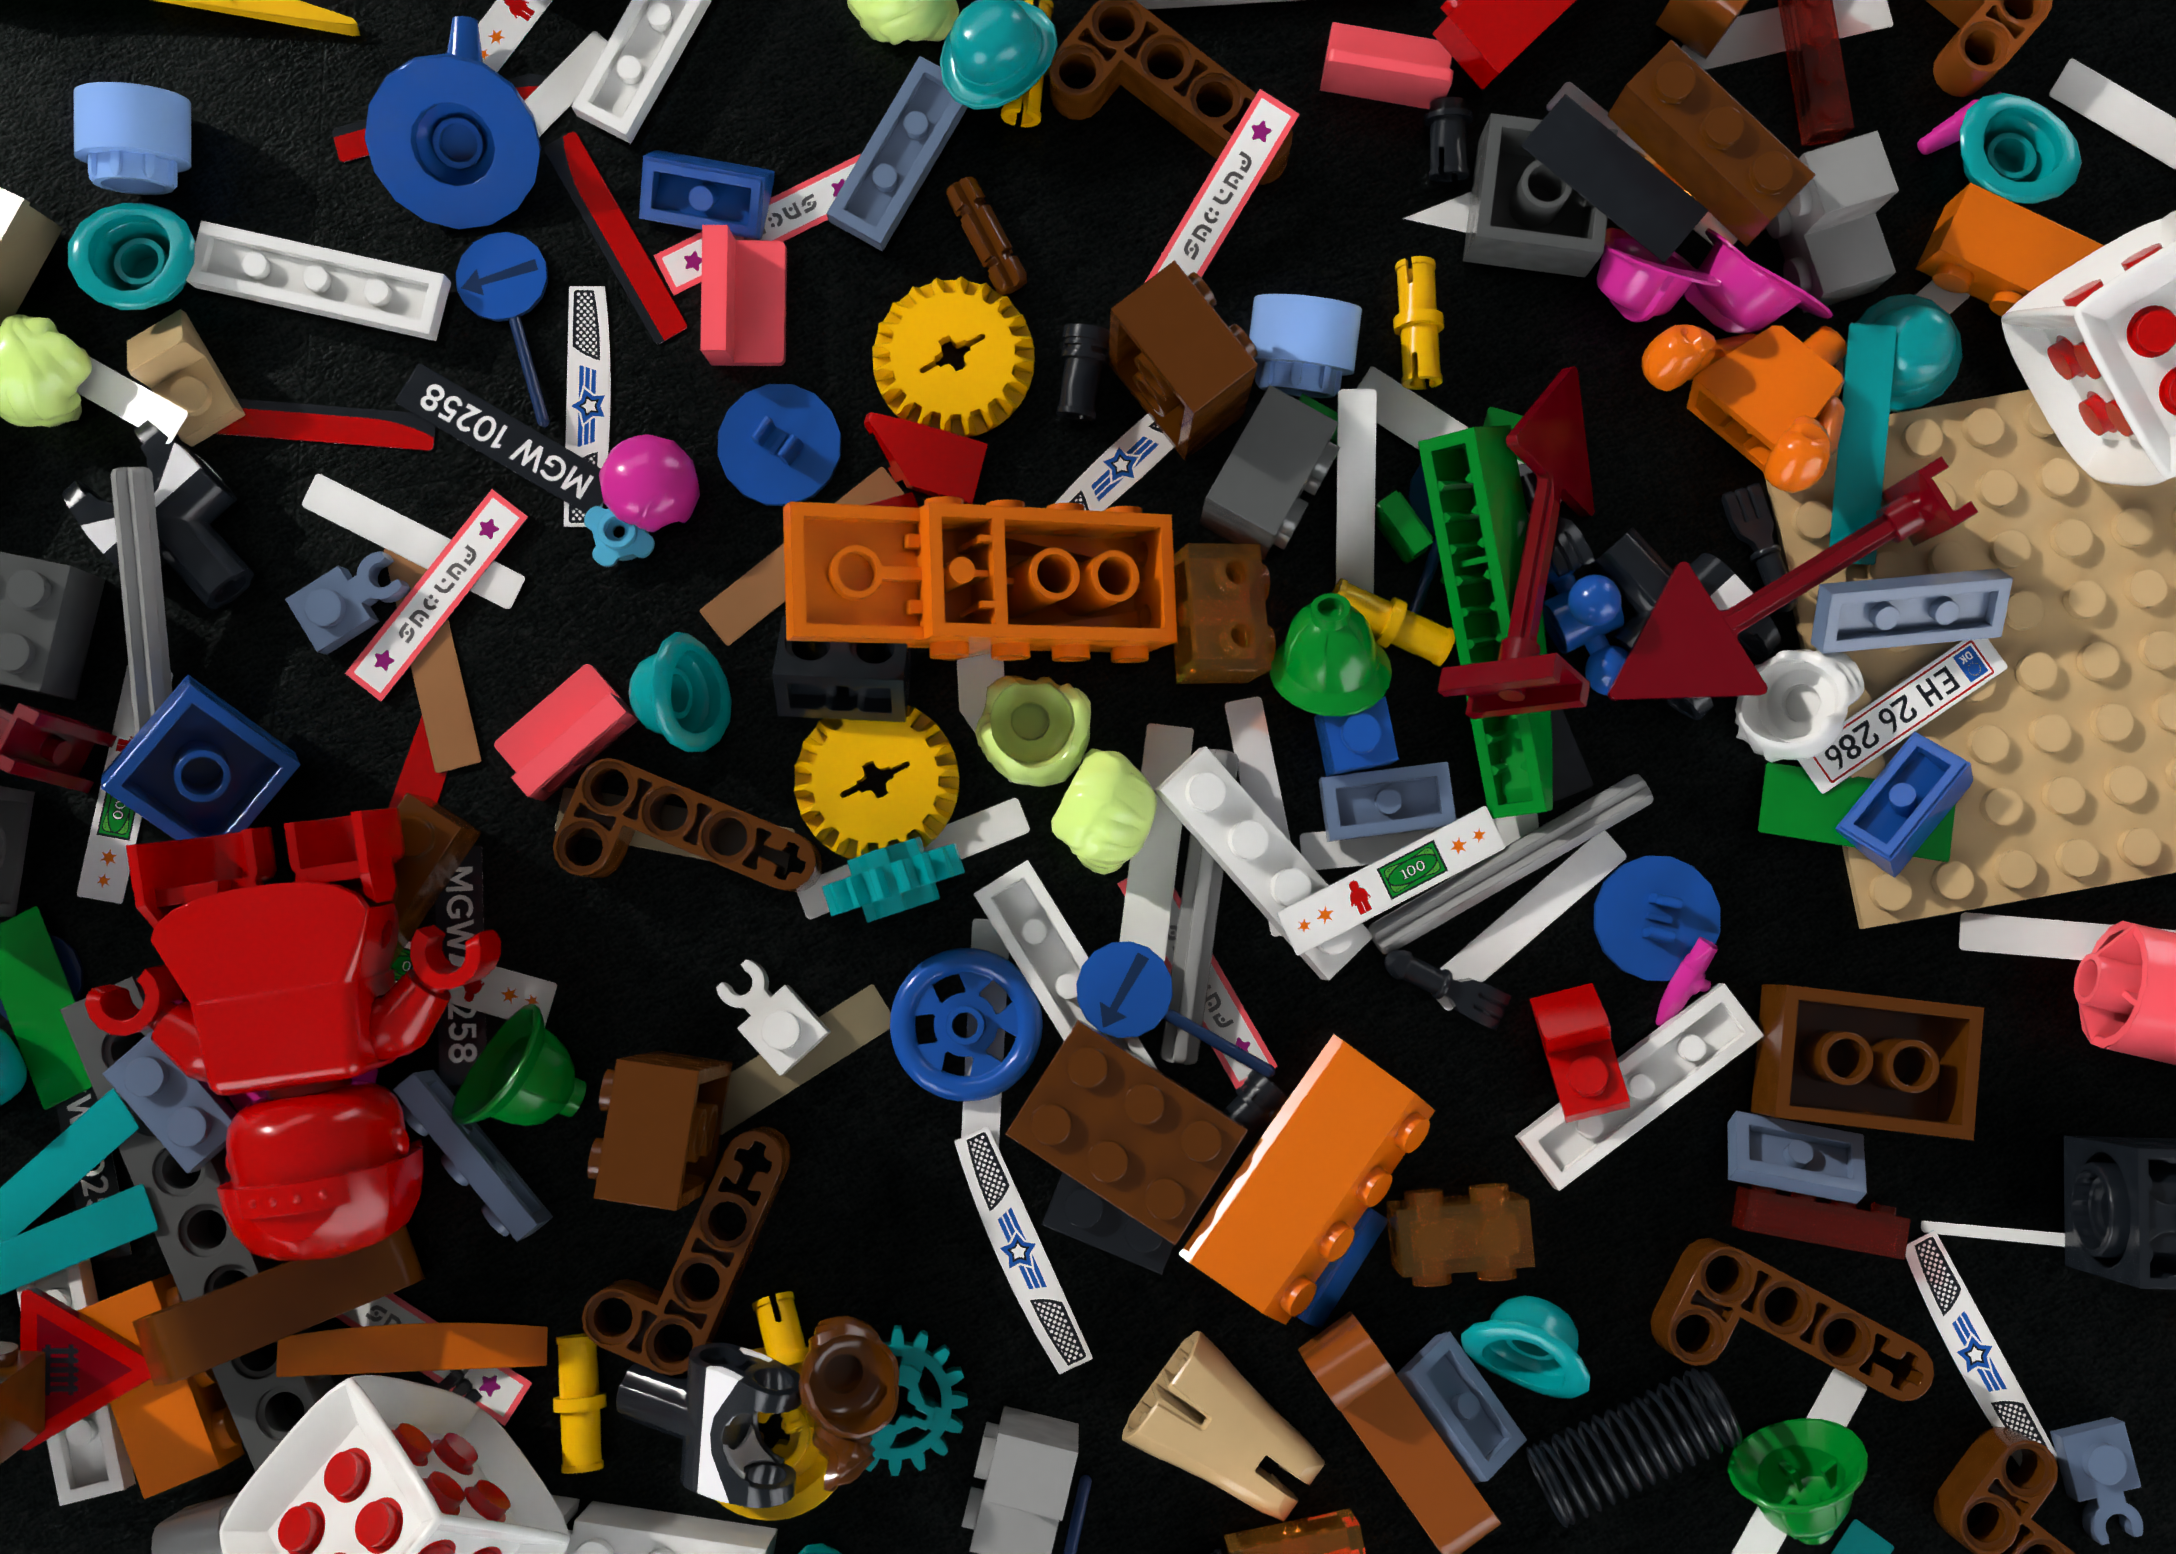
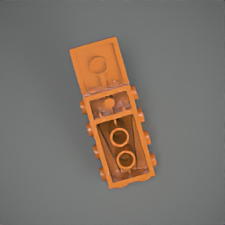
M953 496L928 498L920 508L790 501L783 507L787 641L907 644V648H929L930 658L947 661L991 653V659L1016 661L1029 659L1031 657L1030 651H1051L1052 661L1078 662L1089 660L1090 652H1110L1111 662L1113 663L1145 662L1149 660L1150 651L1177 642L1172 515L1143 513V509L1138 506H1116L1107 508L1105 511L1085 510L1084 505L1079 503H1056L1048 505L1046 508L1025 507V502L1009 499L990 501L986 505L964 504V499Z

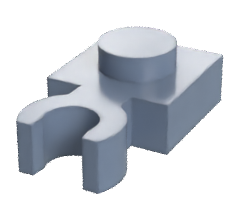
M382 551L369 554L359 564L357 575L352 577L348 569L336 566L285 599L318 653L328 655L380 622L371 608L373 604L378 601L386 603L396 602L408 594L411 589L407 582L400 579L392 581L385 587H380L378 583L380 571L394 562L391 555Z
M2109 1417L2050 1431L2066 1495L2077 1502L2088 1501L2082 1512V1525L2088 1537L2101 1545L2109 1544L2106 1522L2114 1514L2119 1516L2122 1531L2133 1537L2142 1536V1518L2132 1505L2126 1503L2123 1492L2141 1487L2125 1422Z

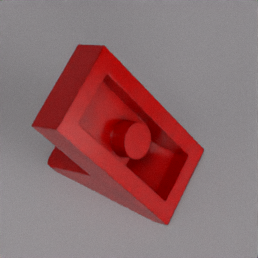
M1593 983L1531 998L1530 1004L1565 1122L1569 1123L1630 1108V1099L1611 1041V1026Z

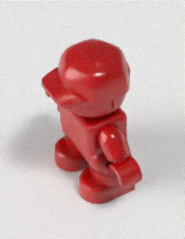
M399 808L362 810L351 812L349 816L284 823L291 869L296 874L295 882L264 885L265 882L270 881L274 877L277 869L271 827L243 829L241 832L183 840L126 845L135 905L138 911L154 928L151 942L165 964L145 968L137 979L145 993L144 1004L141 1010L133 1003L128 989L109 984L92 988L88 992L85 1006L89 1018L99 1029L111 1035L128 1036L151 1029L153 1031L151 1041L188 1078L207 1082L210 1089L218 1095L230 1096L266 1091L267 1097L248 1104L235 1115L229 1125L226 1137L227 1154L225 1162L231 1180L216 1188L223 1213L233 1235L250 1253L282 1261L328 1259L343 1256L385 1240L408 1223L420 1198L424 1171L422 1140L420 1138L409 1143L403 1110L395 1094L385 1086L369 1081H352V1078L388 1065L398 1057L408 1055L422 1047L428 1041L452 998L448 990L483 979L495 969L501 956V940L496 931L490 929L479 932L469 938L465 943V960L462 966L458 967L446 959L442 951V943L446 934L435 925L419 928L412 938L410 947L413 969H409L395 983L394 969L389 970V967L392 963L398 940V912L394 903L369 906L368 903L391 901L395 895L397 880L394 863L401 860L405 853ZM183 993L189 1002H183Z

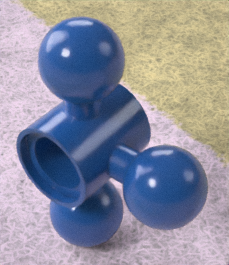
M1550 563L1547 584H1553L1558 595L1543 602L1545 629L1554 645L1563 654L1585 645L1590 654L1585 665L1586 679L1590 682V687L1594 691L1608 696V691L1629 654L1622 647L1610 645L1605 636L1624 626L1619 588L1611 579L1602 575H1588L1576 581L1573 575L1575 570H1570L1569 573L1558 577Z

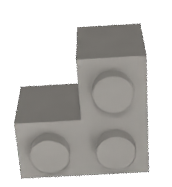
M1878 130L1804 153L1799 159L1816 175L1766 227L1769 235L1774 239H1778L1785 259L1783 266L1784 279L1803 289L1825 306L1874 292L1896 273L1876 212L1899 189Z
M1003 1406L999 1424L986 1422L974 1477L985 1479L986 1481L984 1489L971 1487L962 1522V1527L974 1530L970 1552L978 1554L1052 1553L1059 1520H1063L1078 1456V1423L1008 1406Z

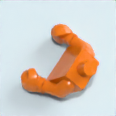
M1674 325L1658 335L1645 349L1642 356V370L1649 383L1657 389L1667 392L1683 385L1686 381L1693 380L1687 409L1762 470L1766 480L1779 490L1794 493L1810 488L1823 476L1829 458L1838 449L1845 416V407L1839 399V395L1845 379L1833 366L1847 354V344L1843 337L1831 327L1821 326L1806 341L1802 342L1783 326L1777 325L1769 327L1758 335L1746 333L1715 340L1712 334L1700 327Z

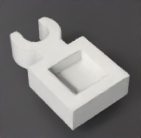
M745 960L741 966L752 978L750 991L745 995H738L728 983L721 982L716 987L718 995L729 1006L744 1008L751 1015L737 1029L779 1076H784L831 1031L789 985H784L773 995L768 990L769 979L764 968L752 960Z

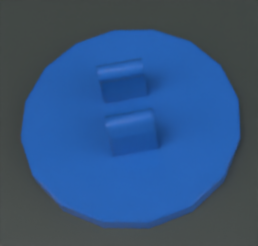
M767 384L746 392L728 409L718 431V457L726 478L744 497L765 506H785L790 501L803 502L814 498L832 480L841 460V433L832 411L816 394L793 384Z
M1643 856L1620 865L1603 882L1594 903V931L1603 953L1621 971L1641 980L1670 981L1681 961L1691 952L1699 937H1703L1716 944L1720 934V905L1711 884L1694 866L1671 856Z

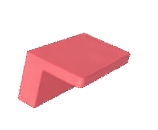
M1332 22L1320 91L1430 109L1431 101L1447 97L1454 73L1450 69L1452 56L1435 39Z
M702 225L700 350L711 366H782L786 361L787 248L784 242L735 240L728 225Z
M585 664L495 741L494 747L516 772L511 778L525 795L544 802L636 723L638 718L597 669L590 664Z

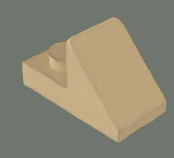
M178 310L127 340V369L130 375L151 388L155 394L188 412L187 418L177 433L184 443L193 447L246 415L195 327L183 310Z

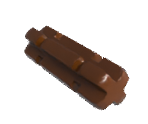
M969 176L953 183L947 189L948 201L955 215L962 217L960 219L962 222L961 226L983 267L990 268L988 270L989 278L995 290L1002 296L1019 290L1027 283V273L1018 256H1011L1013 254V247L991 206L988 204L984 205L986 203L984 199L986 196L978 181L974 177Z

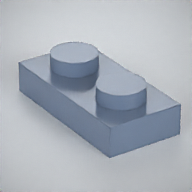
M1448 762L1321 777L1319 779L1327 842L1436 829L1456 821Z
M151 1031L102 1074L187 1174L197 1172L226 1147L227 1129L237 1113L222 1095H218L210 1089L207 1082L188 1078L151 1041L153 1033Z
M1735 1111L1727 1122L1728 1180L1857 1204L1867 1193L1863 1134L1741 1111Z
M1450 1331L1436 1335L1396 1373L1399 1380L1472 1483L1488 1481L1527 1440Z

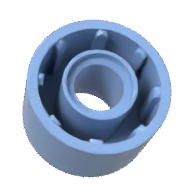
M93 82L74 88V156L76 159L88 164L89 179L93 184L106 190L128 194L161 195L173 192L178 187V173L185 172L191 168L190 100L166 89L134 83Z
M1261 294L1255 296L1249 338L1258 353V356L1254 358L1258 364L1255 377L1258 387L1266 391L1269 385L1290 396L1300 397L1303 393L1310 398H1333L1340 391L1342 376L1354 374L1362 308L1340 300L1308 295Z

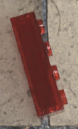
M1778 0L1802 146L1838 142L1854 128L1833 0Z
M1753 1184L1751 1188L1737 1187L1732 1226L1750 1232L1905 1260L1911 1219L1896 1215L1897 1207L1871 1203V1209L1867 1210L1856 1208L1854 1203L1831 1199V1203L1816 1200L1817 1196L1791 1192V1195L1776 1193L1777 1189Z

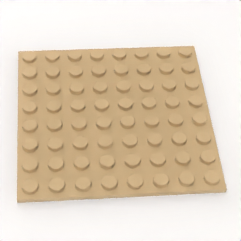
M2030 390L1889 414L1882 492L1942 456L1949 468L1932 477V479L1953 510L1972 501L1978 513L1959 525L1916 546H1913L1908 538L1900 543H1895L1891 540L1877 549L1876 563L1874 565L1851 564L1820 583L1997 568L2013 577L2002 637L1988 638L2008 668L1915 731L1971 763L1973 782L1955 806L1950 859L1948 862L1912 857L1896 877H1893L1879 868L1858 849L1842 846L1859 929L2176 873V477L2150 486L2117 485L2093 479L2074 461L2063 447ZM1838 449L1829 458L1823 476L1808 489L1790 493L1779 490L1766 480L1778 543L1781 546V557L1787 572L1829 548ZM1883 499L1881 500V508L1886 505ZM1819 585L1799 596L1798 603L1793 609L1801 649L1818 650L1811 644V636ZM1962 641L1843 652L1857 664L1864 680V692L1857 701L1848 707L1845 721ZM1911 735L1852 774L1851 777L1859 776L1876 779Z

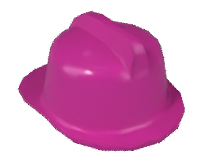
M1606 229L1604 252L1597 274V285L1624 318L1632 322L1648 321L1653 316L1668 313L1692 282L1710 286H1720L1721 281L1694 268L1675 251L1663 263L1624 230Z
M1709 228L1705 231L1707 237L1714 245L1698 270L1721 281L1720 286H1710L1692 282L1684 295L1686 300L1714 326L1725 332L1736 334L1759 332L1795 306L1826 319L1833 316L1829 308L1803 289L1751 261L1717 232Z

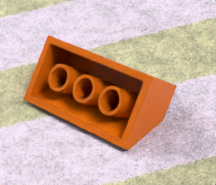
M1333 1034L1179 1255L1262 1314L1286 1325L1292 1316L1295 1317L1301 1314L1309 1306L1316 1293L1317 1286L1315 1283L1329 1262L1338 1260L1348 1250L1355 1234L1353 1228L1366 1209L1377 1205L1387 1194L1392 1183L1391 1173L1405 1153L1413 1152L1424 1141L1430 1128L1429 1119L1435 1110L1408 1087Z

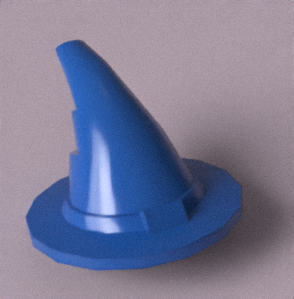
M453 17L447 53L414 57L390 72L368 105L365 142L373 170L394 200L424 221L455 229L489 226L517 210L535 184L541 145L533 113L514 85L483 63L478 21L472 17Z

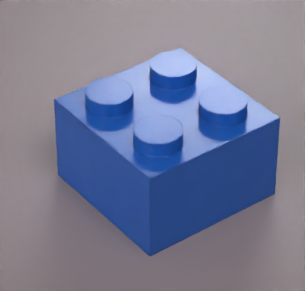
M187 675L102 773L101 789L175 840L241 832V830L247 829L299 768L300 762L293 750L190 675Z

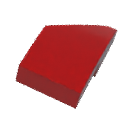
M873 412L866 414L864 425L869 435L874 434L890 464L888 470L895 483L903 480L907 488L933 497L953 496L964 499V504L973 503L988 444L896 417Z

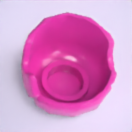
M639 435L617 444L610 451L599 472L604 504L618 520L630 525H636L638 528L649 532H656L673 522L686 523L691 517L700 497L699 483L693 460L675 441L654 435Z

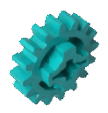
M916 837L847 860L852 876L822 886V890L831 916L862 907L868 923L941 899L936 882L965 873L956 843L925 852L921 837Z
M901 1325L894 1326L891 1341L884 1343L889 1347L894 1356H901L898 1361V1385L907 1388V1401L912 1406L901 1405L891 1422L881 1431L872 1435L873 1440L871 1444L875 1448L873 1452L875 1460L865 1469L871 1472L880 1458L889 1460L891 1476L899 1475L903 1459L911 1458L914 1466L919 1471L926 1469L925 1451L929 1448L945 1456L948 1453V1445L942 1434L944 1431L961 1433L963 1429V1422L951 1413L952 1409L968 1406L967 1393L954 1391L951 1386L964 1378L961 1366L945 1369L943 1366L950 1354V1348L944 1344L933 1352L927 1350L928 1332L924 1330L917 1334L913 1343L904 1341V1332ZM924 1366L930 1370L939 1385L941 1403L935 1401L934 1397L924 1394L919 1381ZM915 1426L925 1430L923 1434L912 1440L893 1443L896 1434Z

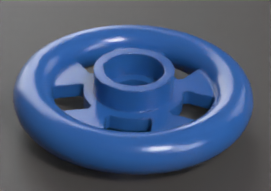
M977 948L950 949L937 953L921 962L909 973L899 987L890 1014L892 1045L905 1072L913 1081L928 1092L953 1101L970 1102L984 1100L1012 1087L1032 1065L1042 1038L1043 1019L1040 1002L1021 970L1004 957ZM959 974L966 989L965 992L955 994L941 1002L933 985L946 977ZM992 981L1002 987L1012 1001L1000 1013H996L991 1003L980 996V992ZM960 1013H970L976 1018L978 1027L973 1036L962 1037L955 1031L954 1020ZM933 1014L935 1016L934 1031L938 1041L935 1043L919 1044L915 1029L916 1016ZM999 1028L1016 1037L1010 1052L1003 1061L988 1054L986 1051L993 1043ZM946 1052L960 1057L972 1056L973 1064L970 1076L954 1075L944 1071L943 1065Z

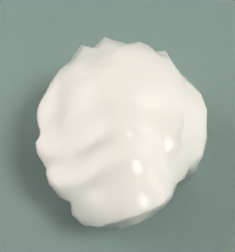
M1810 649L1783 650L1778 652L1776 656L1769 658L1762 664L1755 665V668L1768 687L1767 692L1760 696L1738 697L1735 708V723L1739 725V730L1736 738L1746 741L1754 753L1764 755L1765 759L1771 763L1782 759L1800 760L1813 758L1824 753L1843 731L1848 707L1857 701L1864 692V680L1860 669L1843 652L1822 654L1819 650L1812 651Z

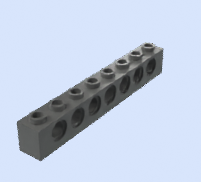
M132 976L115 984L116 986L128 989L133 1003L141 1010L144 1004L145 993L143 987L137 982L140 976ZM86 998L60 1009L97 1099L100 1100L108 1091L114 1088L102 1073L134 1046V1042L140 1033L146 1036L152 1030L128 1036L111 1035L99 1029L89 1018L85 1006ZM121 1097L139 1125V1129L118 1148L134 1186L139 1184L145 1186L158 1224V1230L154 1231L183 1301L202 1296L234 1283L237 1271H241L250 1277L283 1264L282 1260L269 1259L250 1253L231 1231L216 1189L231 1180L225 1162L226 1147L201 1168L200 1176L195 1183L186 1176L184 1169ZM213 1211L218 1212L226 1222L227 1231L222 1242L216 1240L209 1231L208 1222ZM307 1328L293 1335L312 1332L311 1328ZM260 1348L212 1368L255 1472L298 1422L290 1417L285 1409L284 1399L286 1393H293L300 1398L304 1405L305 1415L319 1399L335 1387L331 1375L276 1377L277 1359L276 1361L267 1359L262 1354Z

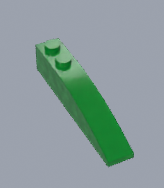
M1511 425L1472 427L1418 442L1460 665L1498 661L1501 641L1508 636L1529 521L1517 456L1506 444V437L1512 430ZM1543 608L1536 641L1541 648L1540 655L1547 654ZM1551 711L1471 719L1487 808L1492 819L1553 810Z

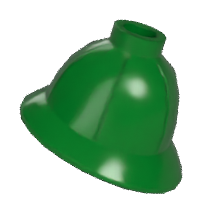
M1335 593L1322 594L1316 597L1311 604L1299 611L1290 624L1286 641L1274 652L1269 664L1271 681L1282 697L1296 707L1322 716L1341 717L1358 714L1371 708L1384 697L1392 677L1390 660L1385 650L1375 642L1369 622L1356 608L1350 605L1345 597Z
M528 1004L516 1011L497 1031L478 1056L454 1099L452 1119L456 1123L470 1124L491 1117L506 1123L529 1126L543 1124L558 1113L566 1117H572L577 1112L586 1093V1082L575 1078L574 1064L568 1050L556 1036L544 1027L543 1016L538 1006Z
M1792 1419L1771 1424L1746 1437L1740 1445L1734 1448L1729 1458L1727 1471L1732 1484L1738 1492L1756 1503L1765 1518L1773 1526L1804 1544L1819 1545L1832 1537L1834 1531L1848 1514L1854 1492L1862 1484L1866 1475L1868 1454L1858 1436L1852 1430L1839 1423L1824 1419Z

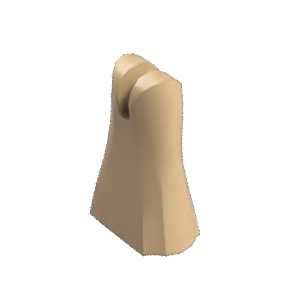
M1200 1331L1193 1332L1183 1340L1131 1412L1122 1434V1440L1179 1467L1224 1490L1256 1510L1282 1521H1285L1295 1507L1298 1498L1276 1476L1258 1466L1263 1458L1267 1455L1278 1463L1279 1467L1309 1485L1325 1464L1322 1457L1300 1432L1253 1388L1225 1355Z

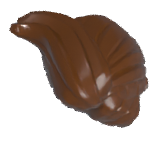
M837 1316L818 1322L814 1336L808 1340L809 1351L802 1364L799 1379L801 1402L804 1409L815 1421L812 1437L813 1445L828 1460L824 1478V1490L834 1491L837 1486L852 1483L875 1460L873 1456L875 1448L871 1444L873 1440L872 1435L881 1431L891 1422L898 1406L899 1367L896 1357L889 1347L879 1339V1334L871 1325L849 1316Z

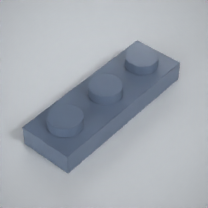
M919 56L826 213L830 223L882 252L968 108L955 102L943 85L940 66Z
M1997 568L1819 584L1811 644L1822 654L2002 637L2013 577Z
M434 1070L412 1073L393 1089L404 1103L401 1107L405 1121L418 1134L422 1136L429 1134L445 1153L440 1159L446 1171L462 1186H467L468 1184L472 1186L485 1202L481 1207L484 1217L498 1233L503 1236L511 1234L516 1242L534 1234L553 1218L551 1213L476 1122L458 1124L452 1119V1106L455 1096Z

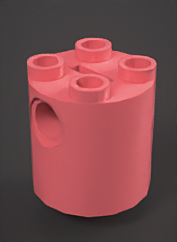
M2121 921L2106 930L2096 942L2092 953L2083 958L2077 969L2074 979V993L2079 1004L2082 1030L2090 1044L2100 1048L2176 1065V933Z

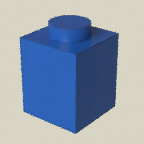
M1386 696L1371 708L1358 714L1341 717L1316 714L1314 717L1326 777L1388 767L1399 760Z

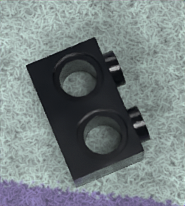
M782 616L772 673L778 716L906 722L912 673V648H907V644L787 641L786 616Z

